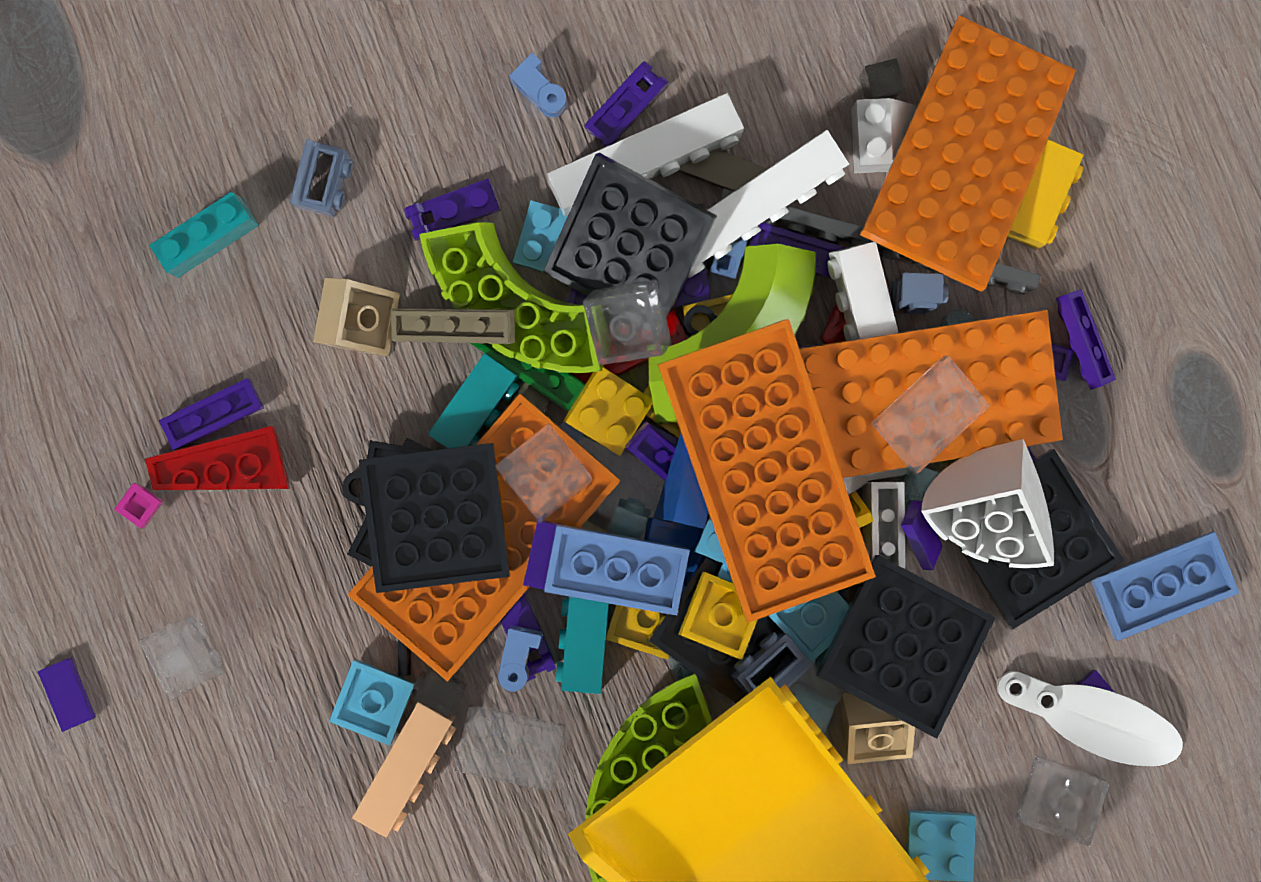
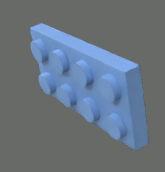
M557 524L544 592L677 615L690 549Z
M1216 532L1205 533L1103 573L1091 581L1113 639L1117 641L1239 594Z

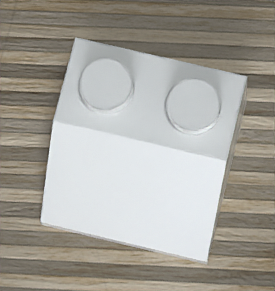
M891 98L856 100L851 109L854 173L889 171L917 108L916 105Z

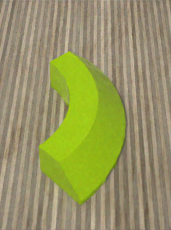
M477 222L419 234L431 275H435L443 291L441 293L446 301L449 300L454 309H514L515 343H490L494 349L510 358L518 359L539 369L544 368L566 373H587L603 370L607 333L602 304L588 305L563 302L547 296L532 287L517 273L508 261L498 240L494 223Z
M782 244L745 247L743 270L738 286L727 306L718 317L706 328L685 341L660 349L648 350L649 386L657 424L677 422L657 364L785 319H789L794 335L796 334L801 322L805 319L809 299L813 294L816 276V252Z
M695 674L679 679L656 692L624 721L608 744L594 774L587 800L585 820L713 722ZM588 866L592 882H607Z

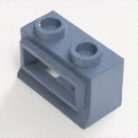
M306 139L290 203L298 209L335 217L336 210H340L344 202V191H341L344 178L348 179L352 171L353 161L350 159L349 153L345 149ZM321 153L334 156L322 202L308 199L319 154L321 155Z
M903 273L902 281H892L891 304L893 313L903 309V314H927L940 307L942 303H947L949 288L948 284L944 283V274Z
M773 632L760 642L759 646L761 649L753 656L748 654L737 662L734 666L736 671L731 675V678L748 695L757 688L750 678L784 648L790 652L794 659L773 678L779 688L784 684L789 687L813 663L801 652L787 633L779 632L775 634Z

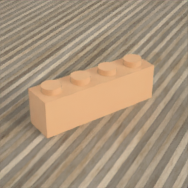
M421 698L352 819L387 838L392 829L398 832L408 815L403 812L407 802L415 803L424 785L419 783L424 772L431 774L440 759V756L435 754L440 744L448 745L457 728L452 726V723L456 716Z

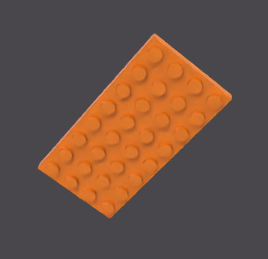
M959 15L951 29L860 235L982 292L990 280L1076 69Z
M1048 310L799 348L842 478L968 457L976 451L1024 439L1026 446L1063 440Z
M789 319L657 364L747 623L876 577Z
M522 394L515 398L476 444L494 443L510 577L376 593L373 566H371L347 594V596L447 682L529 588V586H525L523 583L537 520L542 519L581 528L621 481V479Z

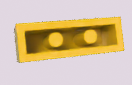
M1047 139L1007 236L1008 238L1036 250L1047 243H1052L1058 231V226L1055 225L1059 213L1063 214L1066 211L1071 200V196L1067 195L1071 184L1075 185L1083 172L1084 167L1080 165L1083 154Z

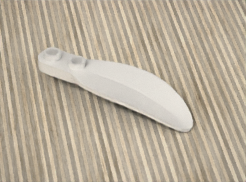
M1013 670L1003 673L997 681V692L1005 702L1042 716L1064 738L1100 757L1129 765L1160 766L1176 760L1182 751V738L1171 723L1150 708L1123 695L1086 685L1067 684L1055 686ZM1013 683H1019L1021 686V690L1017 694H1011L1009 691ZM1045 695L1052 697V703L1049 706H1042L1041 699Z

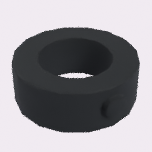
M697 305L686 313L683 328L686 329L690 336L700 332L691 325L693 315L703 313L709 318L710 323L717 318V315L709 307Z
M360 471L350 473L345 477L342 485L343 496L353 503H358L359 497L352 493L351 484L355 479L361 478Z

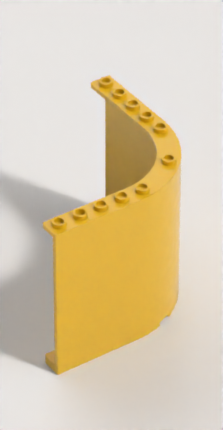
M771 677L568 833L583 862L607 882H929L925 876L930 871L918 856L913 859L910 858L877 815L883 810L873 797L868 795L864 798L839 765L843 758L786 684L779 688Z

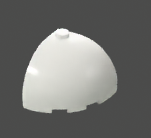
M1024 439L976 451L968 457H963L944 469L929 485L923 498L921 512L933 530L943 540L949 539L962 547V553L987 563L988 559L1009 562V567L1039 568L1054 565V545L1049 512L1040 479Z

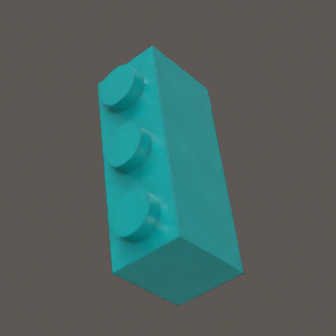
M231 191L149 246L165 271L179 278L258 227L259 224L244 200Z
M484 353L428 435L446 448L476 445L481 439L478 436L486 426L490 429L500 416L501 412L497 409L505 399L509 402L517 392L519 385L516 382L519 377Z
M563 596L561 616H567V628L560 629L559 649H565L564 662H557L556 682H562L561 691L601 694L609 603Z

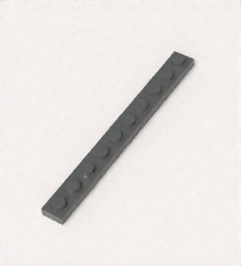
M723 189L720 201L733 193V191ZM786 206L789 212L772 223L770 218L762 222L774 226V223L787 226L786 230L805 235L806 231L818 234L819 240L835 244L837 240L850 243L849 247L874 242L860 235L863 229L862 226ZM877 243L878 251L881 252L880 256L886 259L897 261L900 260V257L910 259ZM912 261V265L916 267L931 269L919 262ZM996 263L987 286H994L995 283L1006 285V290L1009 292L1024 295L1026 291L1029 292L1038 288L1041 275Z

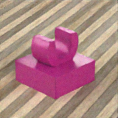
M133 483L114 510L142 529L148 525L164 501L139 483Z

